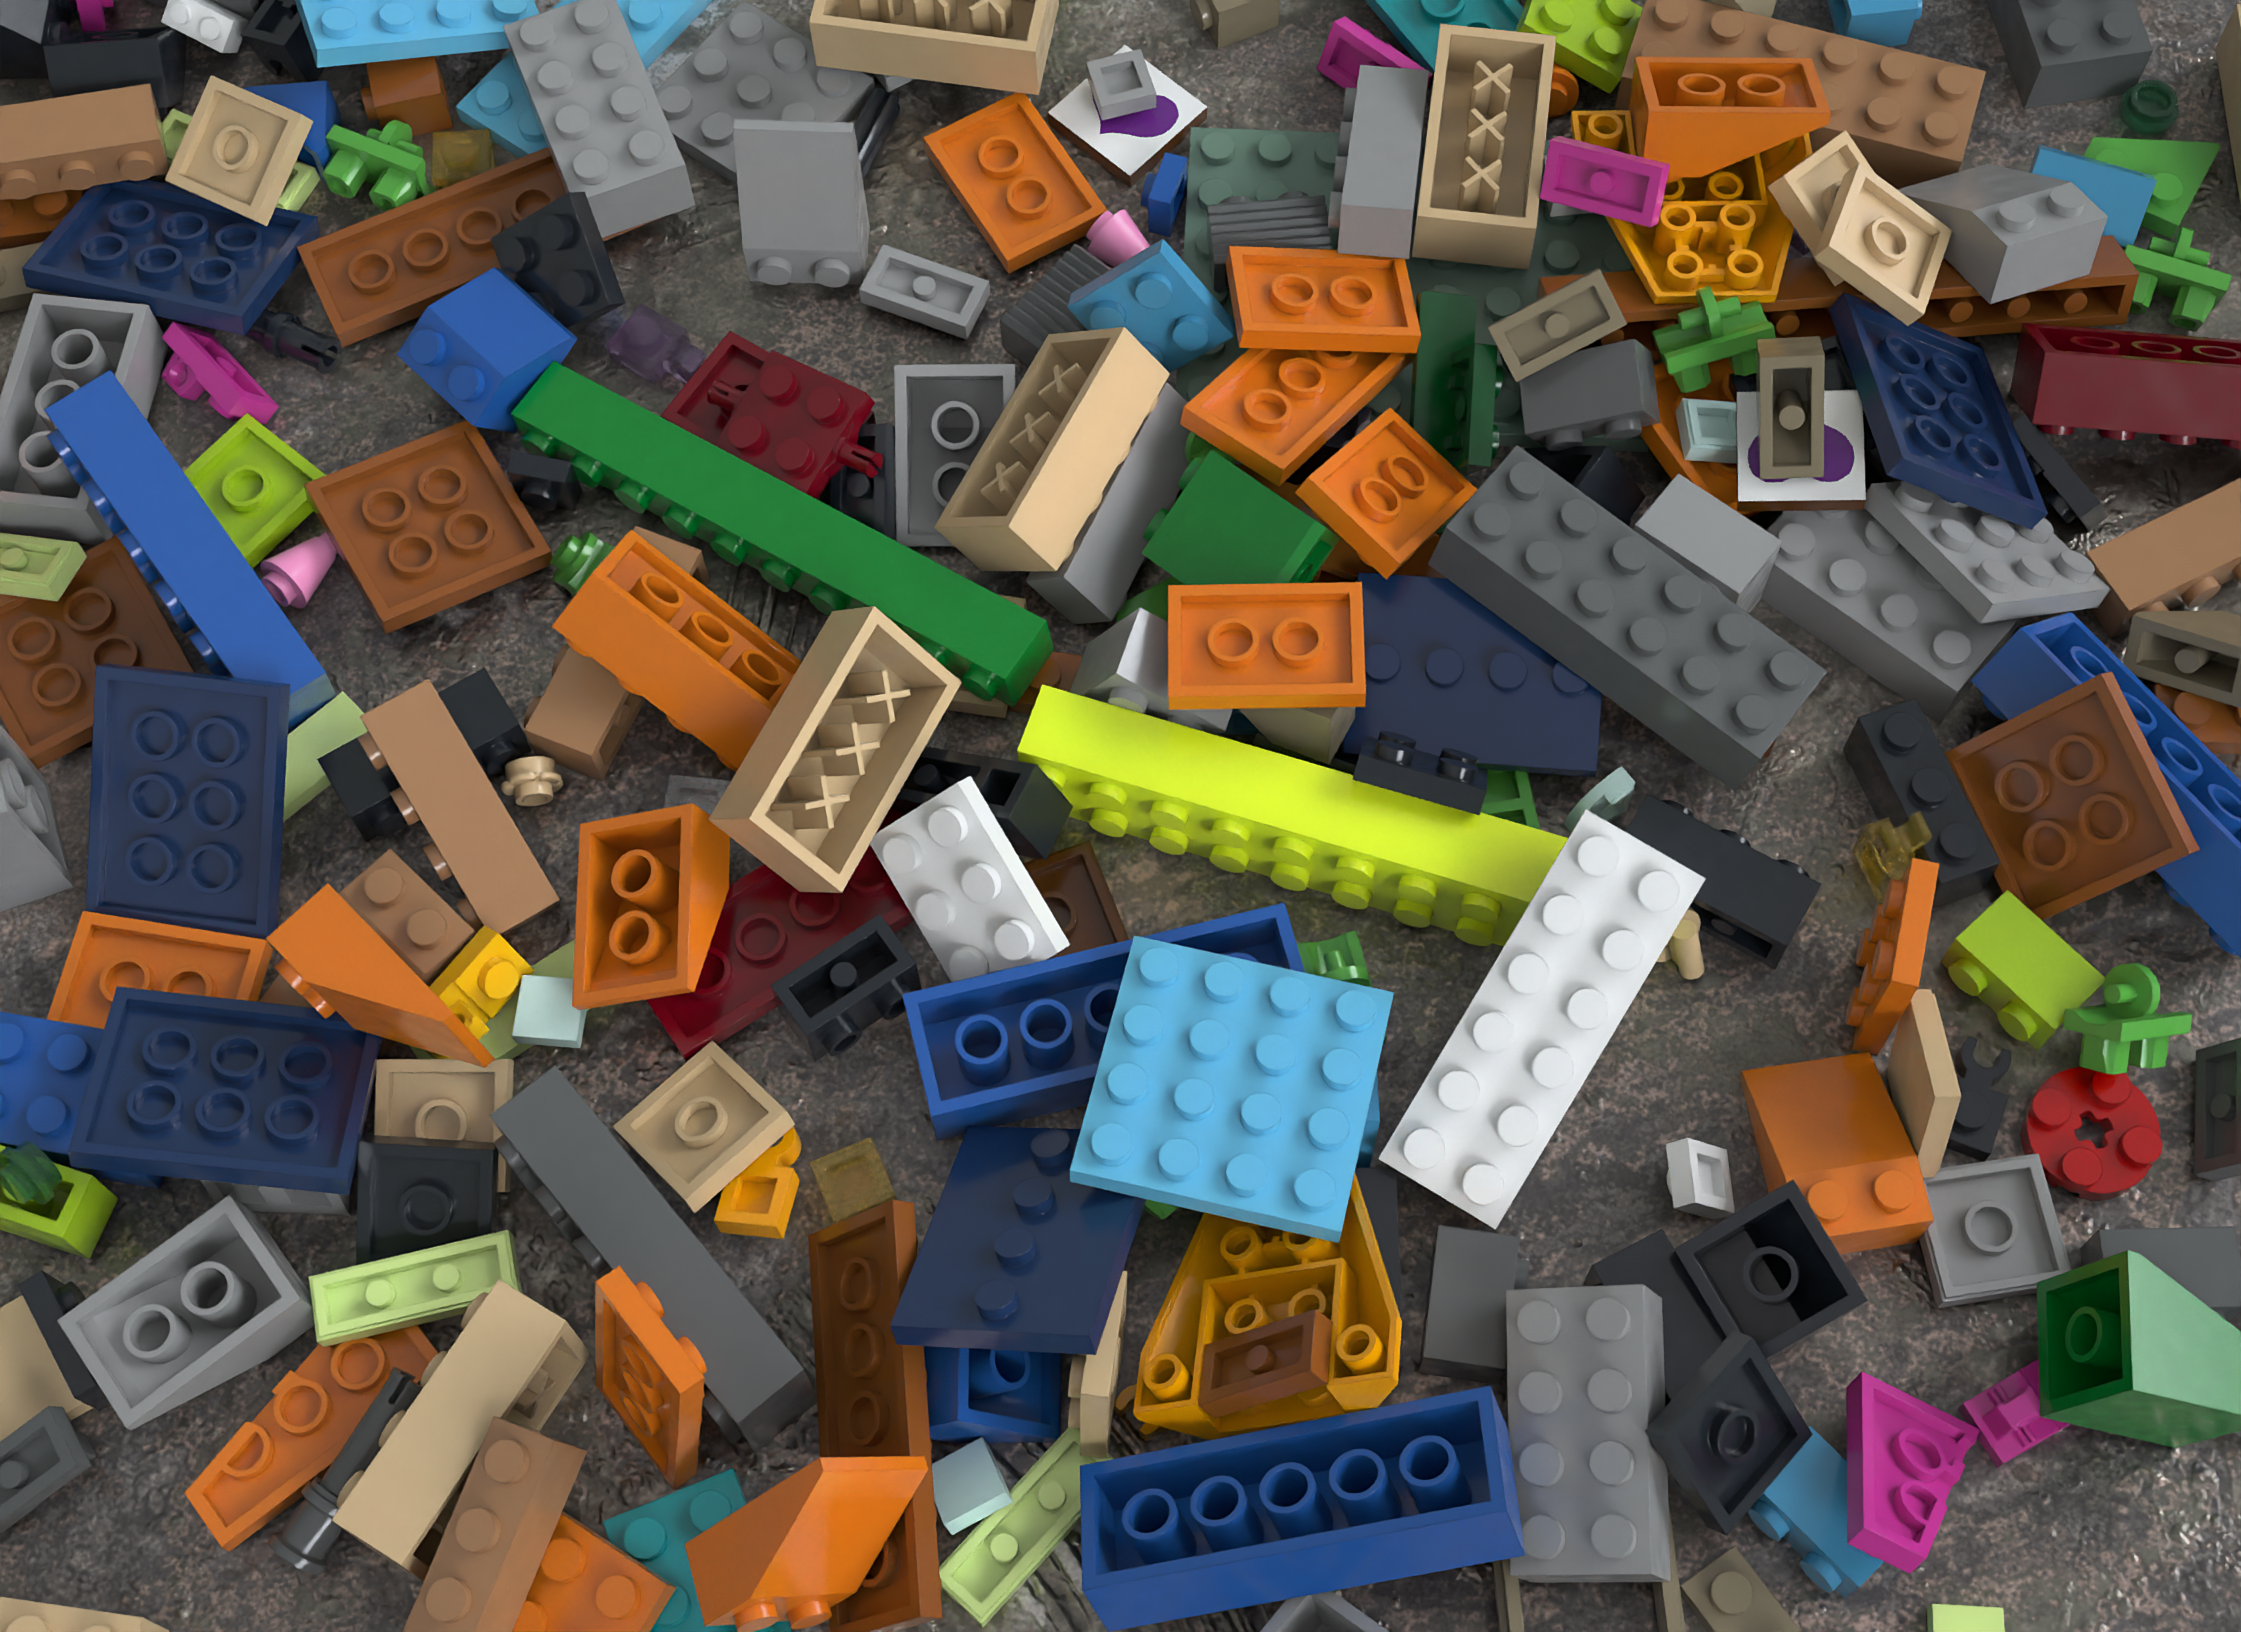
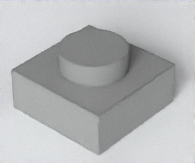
M1141 49L1086 62L1087 79L1101 120L1156 108V91Z

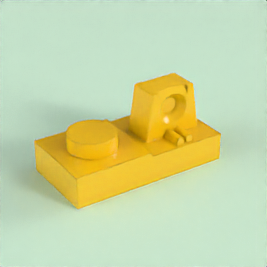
M484 925L429 988L460 1019L470 1032L480 1040L484 1034L489 1032V1028L485 1025L490 1018L493 1019L521 987L522 976L531 975L535 970L498 932ZM425 1050L434 1059H453Z

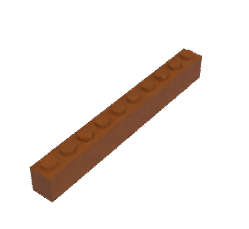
M2113 235L2102 236L2089 275L1989 304L1943 257L1925 313L1916 322L1953 337L2021 332L2022 323L2070 327L2126 324L2139 272ZM1813 257L1786 259L1775 303H1760L1767 321L1771 322L1774 326L1776 338L1820 336L1821 340L1837 334L1829 308L1843 292L1879 306L1846 281L1834 286L1825 271L1816 263ZM1635 270L1602 273L1627 325L1579 350L1636 339L1652 352L1653 360H1661L1654 345L1652 331L1678 324L1677 313L1697 308V304H1654ZM1585 274L1539 277L1537 300Z

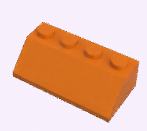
M632 529L592 572L552 625L555 630L564 636L566 642L573 650L581 655L592 657L613 673L624 689L632 694L643 696L664 712L669 722L675 728L684 733L694 735L715 751L719 760L726 767L736 772L802 663L801 660Z

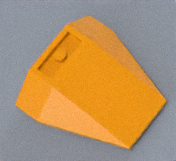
M1630 110L1571 111L1572 139L1636 156ZM1809 133L1703 177H1682L1675 182H1666L1658 224L1652 227L1605 216L1654 304H1697L1696 289L1710 286L1716 302L1737 296L1740 303L1753 301L1775 303L1794 226L1782 213L1778 202L1767 186L1812 154Z
M1354 1173L1339 1243L1204 1212L1141 1351L1133 1414L1139 1421L1203 1439L1214 1440L1377 1408L1398 1385L1402 1320L1356 1173ZM1313 1309H1317L1333 1322L1328 1384L1218 1418L1212 1417L1198 1406L1205 1344Z

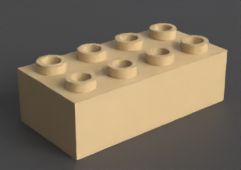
M815 0L809 26L816 66L1039 95L1059 0Z
M1440 24L1412 257L1529 270L1537 227L1556 36Z
M1125 327L1048 334L934 528L981 571H1057L1059 566L1071 555L1074 548V540L1086 519L1101 503L1102 491L1116 467L1128 456L1131 449L1130 443L1144 418L1156 407L1159 400L1158 394L1170 373Z
M875 606L832 611L708 820L798 891L842 893L962 682Z
M499 1279L489 1293L482 1292L469 1305L461 1323L463 1331L448 1352L441 1351L431 1360L421 1378L420 1385L423 1387L407 1412L405 1410L397 1412L387 1423L379 1439L380 1451L365 1472L360 1470L347 1481L337 1499L336 1505L339 1510L332 1519L334 1523L421 1582L425 1580L493 1417L496 1416L540 1431L591 1355L565 1319Z

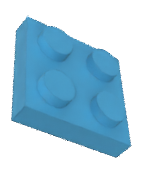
M1164 239L1159 240L1072 292L1067 306L1087 330L1125 327L1169 373L1234 337L1236 328L1235 320Z

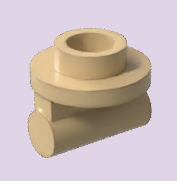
M1690 906L1656 962H1666L1672 958L1678 965L1679 974L1685 979L1692 980L1699 978L1704 973L1705 967L1698 936L1701 921L1699 915Z

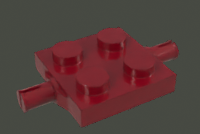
M771 350L753 382L745 391L738 390L721 380H715L711 384L716 391L710 388L707 391L708 403L732 412L728 423L714 445L815 499H818L828 480L845 465L870 478L878 474V471L873 466L879 469L882 467V454L857 444L860 427L875 404L868 393L774 350Z

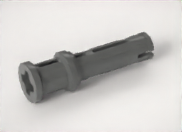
M397 1367L392 1368L389 1373L390 1376L324 1477H315L313 1481L307 1482L301 1491L305 1499L283 1533L275 1532L268 1542L269 1547L281 1558L313 1575H321L328 1565L324 1557L343 1529L332 1521L339 1510L336 1505L338 1496L347 1481L360 1470L365 1472L381 1449L379 1439L387 1423L397 1412L401 1410L407 1412L423 1389L420 1385L421 1381H418L417 1384L413 1382L415 1376Z

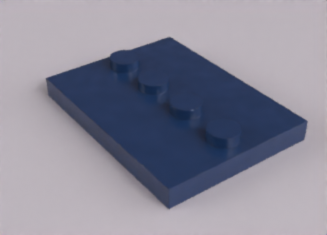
M148 179L142 181L127 180L90 187L25 263L22 271L26 287L76 298L149 305L155 316L246 335L302 258L297 247L316 240L320 233L317 216L276 207L266 227L175 185Z
M1843 292L1829 308V312L1886 475L1936 493L1947 502H1960L2032 530L2048 512L1984 350L1916 321L1907 326L1885 309Z
M1358 572L1357 582H1362L1366 703L1365 707H1356L1355 719L1344 737L1343 759L1358 760L1365 736L1378 739L1380 731H1389L1413 738L1417 741L1415 749L1440 756L1442 748H1450L1474 755L1479 758L1477 767L1487 770L1596 777L1602 693L1447 578L1391 575L1385 579L1381 574Z
M110 663L96 665L86 911L266 939L278 928L290 684Z
M117 987L69 1145L70 1166L349 1195L358 1157V1144L362 1139L376 1076V1062L380 1058L384 1038L354 1029L337 1011L325 1019L315 1008Z
M968 1126L890 1324L897 1345L1096 1355L1146 1199L1070 1182V1167L1081 1129Z

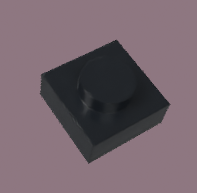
M513 451L507 474L521 501L532 508L543 511H552L555 507L576 511L582 488L570 461Z

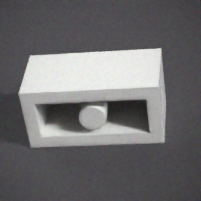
M168 0L161 22L220 53H237L242 42L240 34L249 23V20L210 0Z

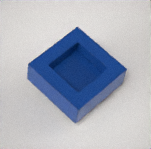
M1165 152L1158 173L1149 172L1146 177L1141 195V206L1148 208V231L1151 233L1171 237L1187 194V157Z

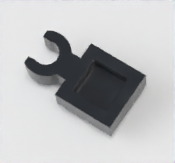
M1970 1036L1963 1043L1955 1058V1067L1960 1076L1956 1077L1961 1092V1099L1946 1148L1984 1162L1992 1152L2009 1098L2006 1094L1992 1090L1991 1086L1997 1084L2008 1071L2011 1064V1052L2002 1049L1996 1057L1993 1067H1983L1975 1061L1973 1056L1977 1039Z

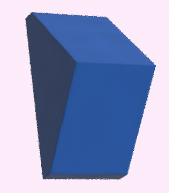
M327 80L246 87L245 90L298 112L314 121L297 160L315 167L320 179L326 183L322 173L333 154L326 136L334 124L341 126V113Z

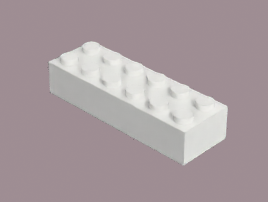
M1585 809L1378 1159L1496 1229L1706 878Z

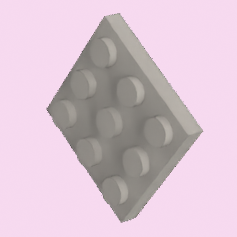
M743 0L655 91V94L678 148L737 185L733 137L734 119L849 123L865 105L871 92L875 90L874 79L863 72L816 66L812 41Z
M1904 481L1872 483L1866 492L1864 508L1980 624L2098 608L2111 589L2094 573L2095 568L2092 562L2082 554L2070 550L2053 533V526L2045 518L2031 530L1960 502H1947L1936 493Z

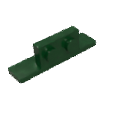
M1425 290L1416 297V312L1421 339L1417 353H1413L1409 425L1467 479V475L1490 468L1491 460L1495 457L1498 450L1499 430L1497 425L1493 424L1495 399L1500 393L1503 378L1501 366L1497 364L1498 347L1497 345L1475 343L1477 308L1475 297ZM1456 514L1443 527H1441L1436 532V534L1442 535L1445 527L1456 516Z

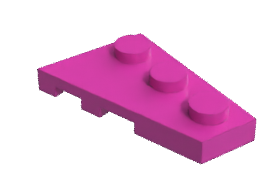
M1861 1371L1846 1387L1847 1544L1911 1574L1929 1554L1948 1508L1945 1504L1951 1488L1960 1480L1965 1468V1464L1962 1461L1966 1452L1975 1444L1980 1429Z

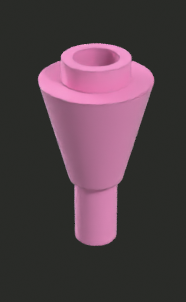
M1125 209L1118 211L1114 215L1110 211L1103 213L1091 226L1086 236L1091 241L1087 251L1097 259L1113 267L1118 266L1150 246Z
M325 531L319 537L315 536L261 562L260 570L263 575L261 582L277 604L283 607H287L290 604L293 607L302 609L307 605L335 561L338 552Z

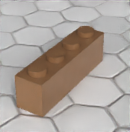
M150 84L0 106V200H21L38 194L70 189L84 190L95 185L127 180L142 181L152 176L165 175L170 169L161 118Z
M2241 478L2086 552L2084 556L2094 565V573L2111 588L2098 608H2090L2111 639L2130 630L2132 617L2137 612L2169 611L2184 603L2188 608H2194L2213 597L2220 590L2221 585L2235 578L2241 583Z
M638 526L634 527L633 531L706 587L710 578L700 549ZM565 644L556 655L552 667L553 677L544 694L536 696L527 708L524 717V732L536 756L552 758L557 765L602 782L646 699L624 689L617 681L615 675L592 657L581 655L568 644Z
M429 678L360 716L368 732L357 737L376 771L387 765L391 769L401 786L390 792L393 800L409 826L419 820L423 823L433 840L432 843L423 847V850L441 881L452 875L455 877L466 896L455 904L466 923L475 930L476 934L485 925L504 937L560 905L559 897Z
M494 1416L402 1632H512L587 1451L530 1427Z

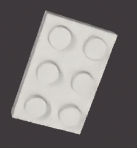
M971 776L944 790L880 830L873 837L870 843L871 847L951 982L1043 961L1070 945Z

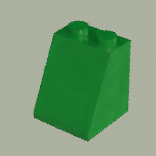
M1210 450L1205 459L1197 456L1184 471L1178 483V487L1183 492L1171 510L1168 511L1166 508H1162L1153 517L1144 532L1143 538L1148 541V544L1141 553L1185 585L1311 583L1341 538L1228 460Z
M2127 1250L2037 1282L2040 1417L2174 1448L2241 1431V1331L2140 1253Z

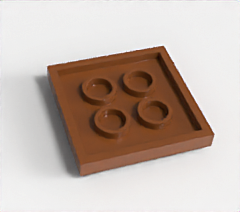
M467 420L304 484L306 497L385 635L552 565L550 563L552 552L477 427Z
M117 535L85 551L87 558L58 601L5 594L0 595V717L12 739L37 769L93 740L96 665L110 663L196 673L138 568L129 557L127 550Z
M2112 671L2099 674L1944 753L2000 861L1994 876L2002 892L2005 893L2009 890L2042 921L2200 850Z

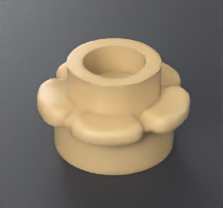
M545 756L523 757L505 765L506 782L501 784V791L508 796L514 795L517 805L539 806L553 800V792L562 788L563 780H561V775L556 773L554 759Z

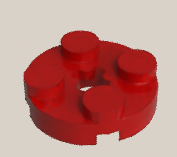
M2083 1067L2063 1070L2048 1078L2039 1087L2027 1106L2026 1116L2022 1120L2020 1131L2024 1154L2039 1153L2047 1183L2055 1189L2060 1185L2070 1192L2079 1193L2077 1198L2089 1201L2109 1200L2130 1191L2146 1176L2153 1163L2162 1153L2163 1145L2160 1138L2161 1132L2158 1118L2151 1103L2131 1083L2126 1073L2106 1074ZM2081 1119H2089L2102 1127L2105 1135L2101 1138L2104 1147L2096 1148L2091 1140H2078L2075 1132L2082 1126Z

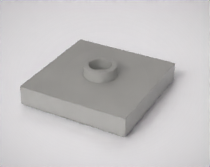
M2039 1153L1940 1168L1936 1177L1923 1178L1934 1221L1919 1238L1937 1308L2037 1293V1282L2072 1270Z

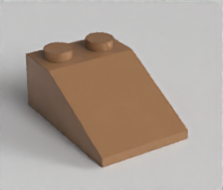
M388 849L339 893L428 987L433 984L476 935L475 930L392 849ZM281 974L278 975L259 1001L314 1008ZM384 1038L380 1058L388 1050H390L397 1043V1041Z

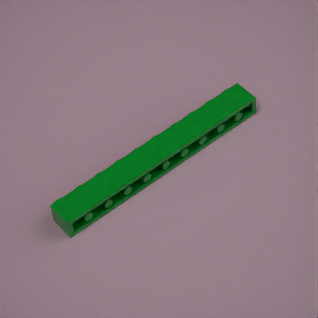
M554 360L511 413L523 436L520 442L530 454L570 461L578 480L591 488H596L600 484L613 491L616 497L629 509L640 514L648 510L661 517L663 522L677 535L689 540L696 536L706 541L725 561L736 566L744 562L756 568L761 576L775 588L783 592H789L793 588L809 597L810 602L827 616H830L832 611L875 606L948 671L961 679L962 684L968 691L982 700L992 701L993 698H996L1014 708L1054 651L1048 624L1043 618Z

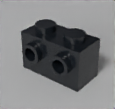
M880 914L770 985L779 1012L814 1061L828 1053L831 1056H835L845 1052L861 1038L862 1030L882 1017L885 1020H890L906 1011L902 994L922 990L916 962Z

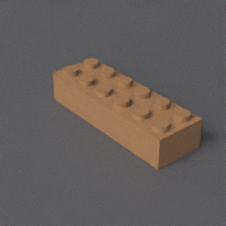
M1646 0L1621 76L1614 110H1629L1635 57L1812 58L1831 111L1828 125L1809 132L1812 153L1846 130L1875 174L1894 188L1901 189L1959 172L1986 71L1701 0Z

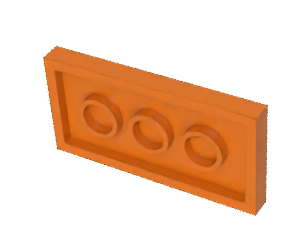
M1249 348L1183 407L1180 425L1275 485L1280 486L1413 361V353Z
M618 1266L595 1281V1385L672 1489L675 1490L697 1474L698 1450L701 1445L699 1439L700 1426L703 1422L701 1416L702 1403L705 1397V1377L703 1374L707 1372V1367L694 1344L686 1336H681L676 1340L661 1319L665 1316V1313L652 1289L644 1281H639L634 1285L623 1269Z

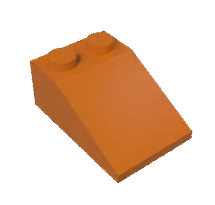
M1635 57L1629 110L1636 156L1670 164L1667 182H1675L1682 177H1703L1826 126L1830 122L1831 111L1812 58Z
M694 803L580 824L572 1007L584 1010L695 991L729 890L730 836L708 820L711 815Z
M328 883L266 938L284 957L274 968L325 1019L337 1011L354 1029L486 1068L495 1059L445 1003Z
M1870 1052L1741 1071L1740 1079L1768 1193L1794 1180L1839 1254L1912 1244L1919 1240L1933 1223V1214L1917 1155Z
M925 1456L819 1457L685 1543L705 1626L735 1624L737 1632H754L769 1627L778 1621H789L792 1629H804L823 1623L831 1618L830 1608L857 1592L928 1471Z

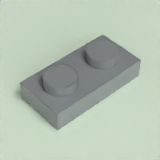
M883 244L859 288L861 303L968 339L990 296V284L988 280Z

